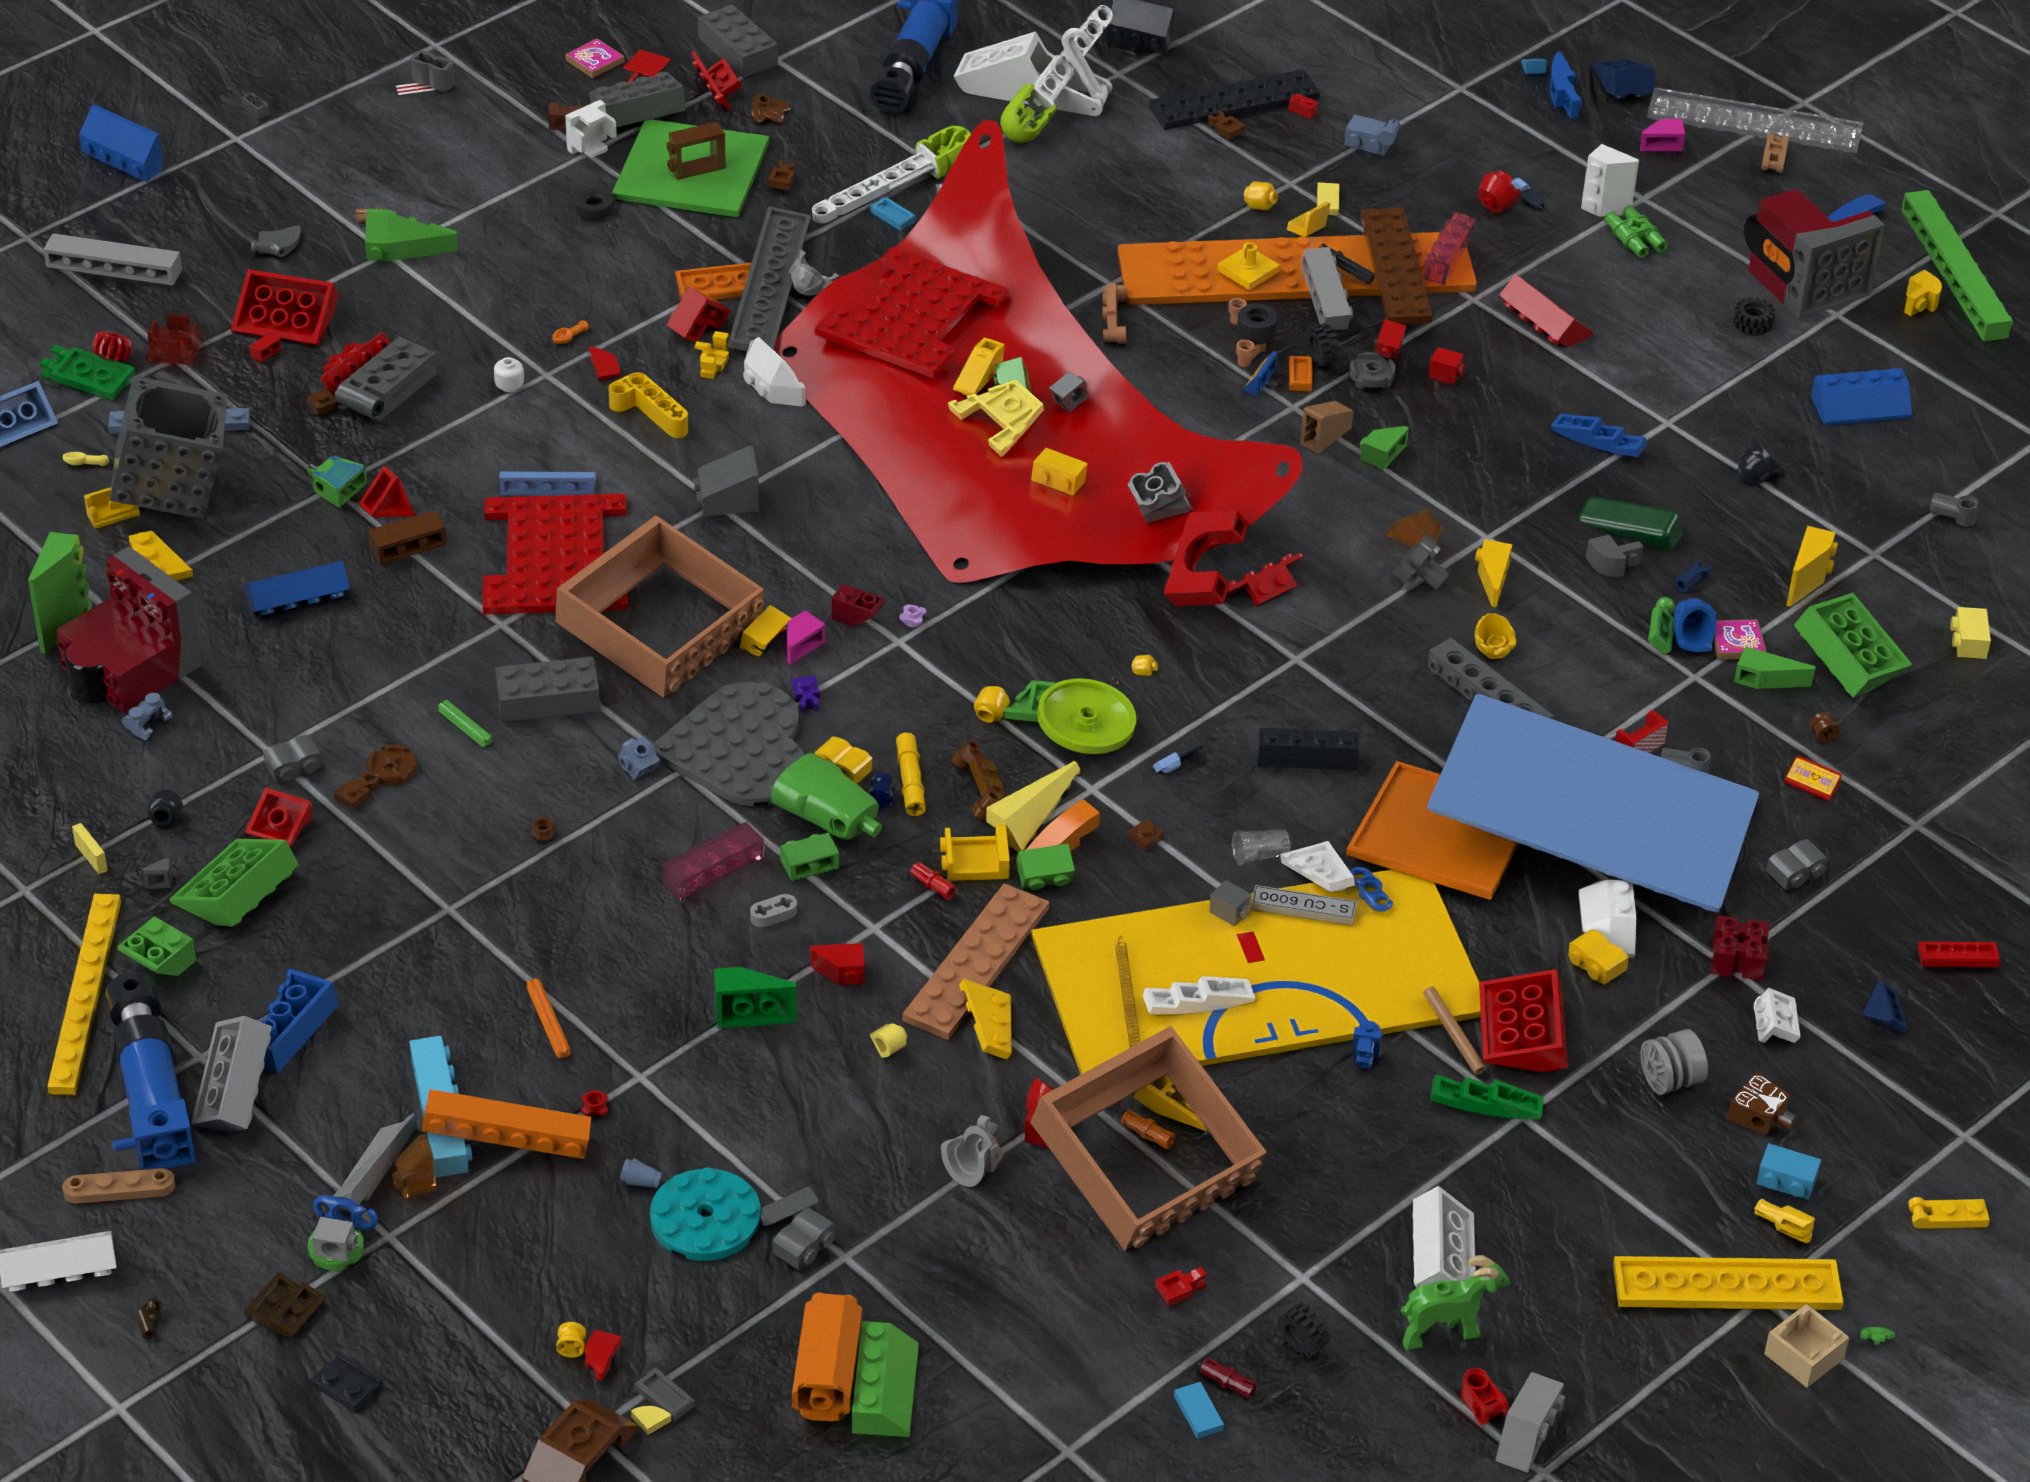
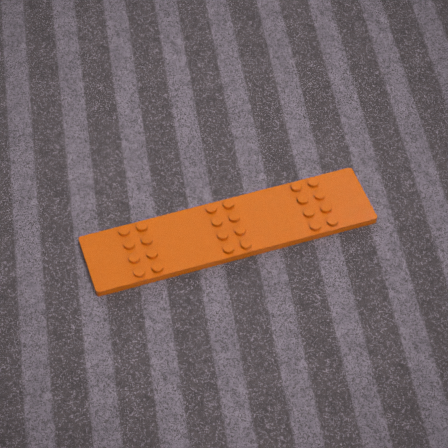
M1462 232L1411 233L1427 294L1474 292L1476 290L1477 282ZM1365 235L1118 245L1117 253L1123 285H1126V303L1128 305L1230 301L1234 298H1241L1245 301L1311 298L1300 263L1304 249L1318 248L1322 243L1337 252H1343L1345 257L1374 273ZM1247 242L1256 244L1258 252L1280 264V272L1251 290L1246 289L1217 271L1218 263L1241 250ZM1336 267L1337 272L1341 273L1342 287L1346 289L1348 297L1380 295L1376 277L1371 284H1366Z

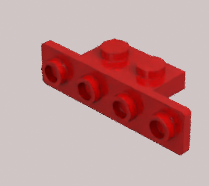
M692 52L691 54L695 59L692 62L693 65L700 72V76L720 107L725 105L729 111L732 108L725 97L742 87V84L725 58L707 69L696 52Z
M380 333L364 344L350 343L343 348L344 351L341 354L331 356L328 359L329 362L322 367L324 374L320 379L324 387L334 396L342 382L390 344L386 334Z
M1290 553L1279 560L1280 563L1276 565L1271 562L1262 567L1261 572L1257 574L1255 571H1252L1243 576V580L1238 583L1236 580L1229 582L1226 597L1246 588L1257 607L1294 589L1297 584L1287 568L1298 563L1303 558L1302 554L1299 553L1293 556Z

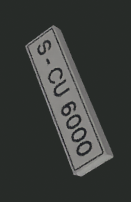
M1255 885L1251 902L1252 910L1353 925L1357 901L1259 885Z

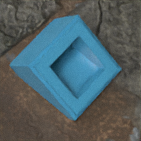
M1542 58L1522 59L1521 62L1525 74L1546 73L1547 60Z

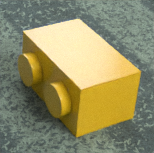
M1045 448L1034 460L1031 480L1073 496L1085 483L1088 463Z

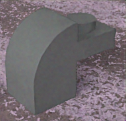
M1610 535L1588 540L1586 559L1599 573L1620 577L1624 576L1625 568L1641 565L1643 546L1639 541L1617 546Z

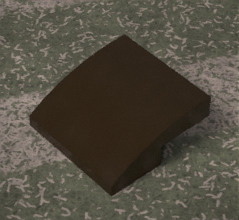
M278 1271L245 1309L244 1315L275 1333L293 1338L325 1301L326 1296L304 1281L298 1285Z

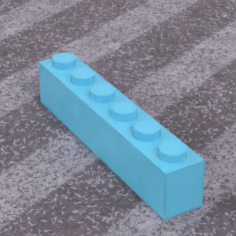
M442 1036L409 1041L411 1061L423 1118L429 1089L459 1094L457 1084L452 1085L451 1081H455L453 1065L447 1064V1062L451 1061L448 1045L443 1046ZM427 1132L436 1178L469 1172L468 1161L472 1160L471 1146L464 1143L468 1139Z

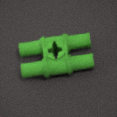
M1629 205L1624 208L1623 216L1627 220L1620 219L1614 211H1610L1605 215L1604 221L1612 228L1613 235L1623 242L1625 248L1631 249L1638 258L1643 259L1648 256L1649 248L1645 245L1647 243L1652 245L1658 253H1662L1667 249L1668 242L1660 236L1659 229L1649 222V218L1646 215H1641L1634 206Z

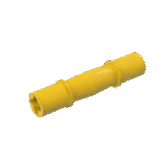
M902 733L896 738L898 752L897 761L900 764L903 783L902 795L904 796L906 813L910 816H920L926 810L924 786L921 784V772L918 763L920 756L917 751L915 736L911 733Z

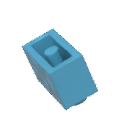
M1768 1143L1759 1168L1756 1184L1809 1200L1818 1176L1821 1159Z

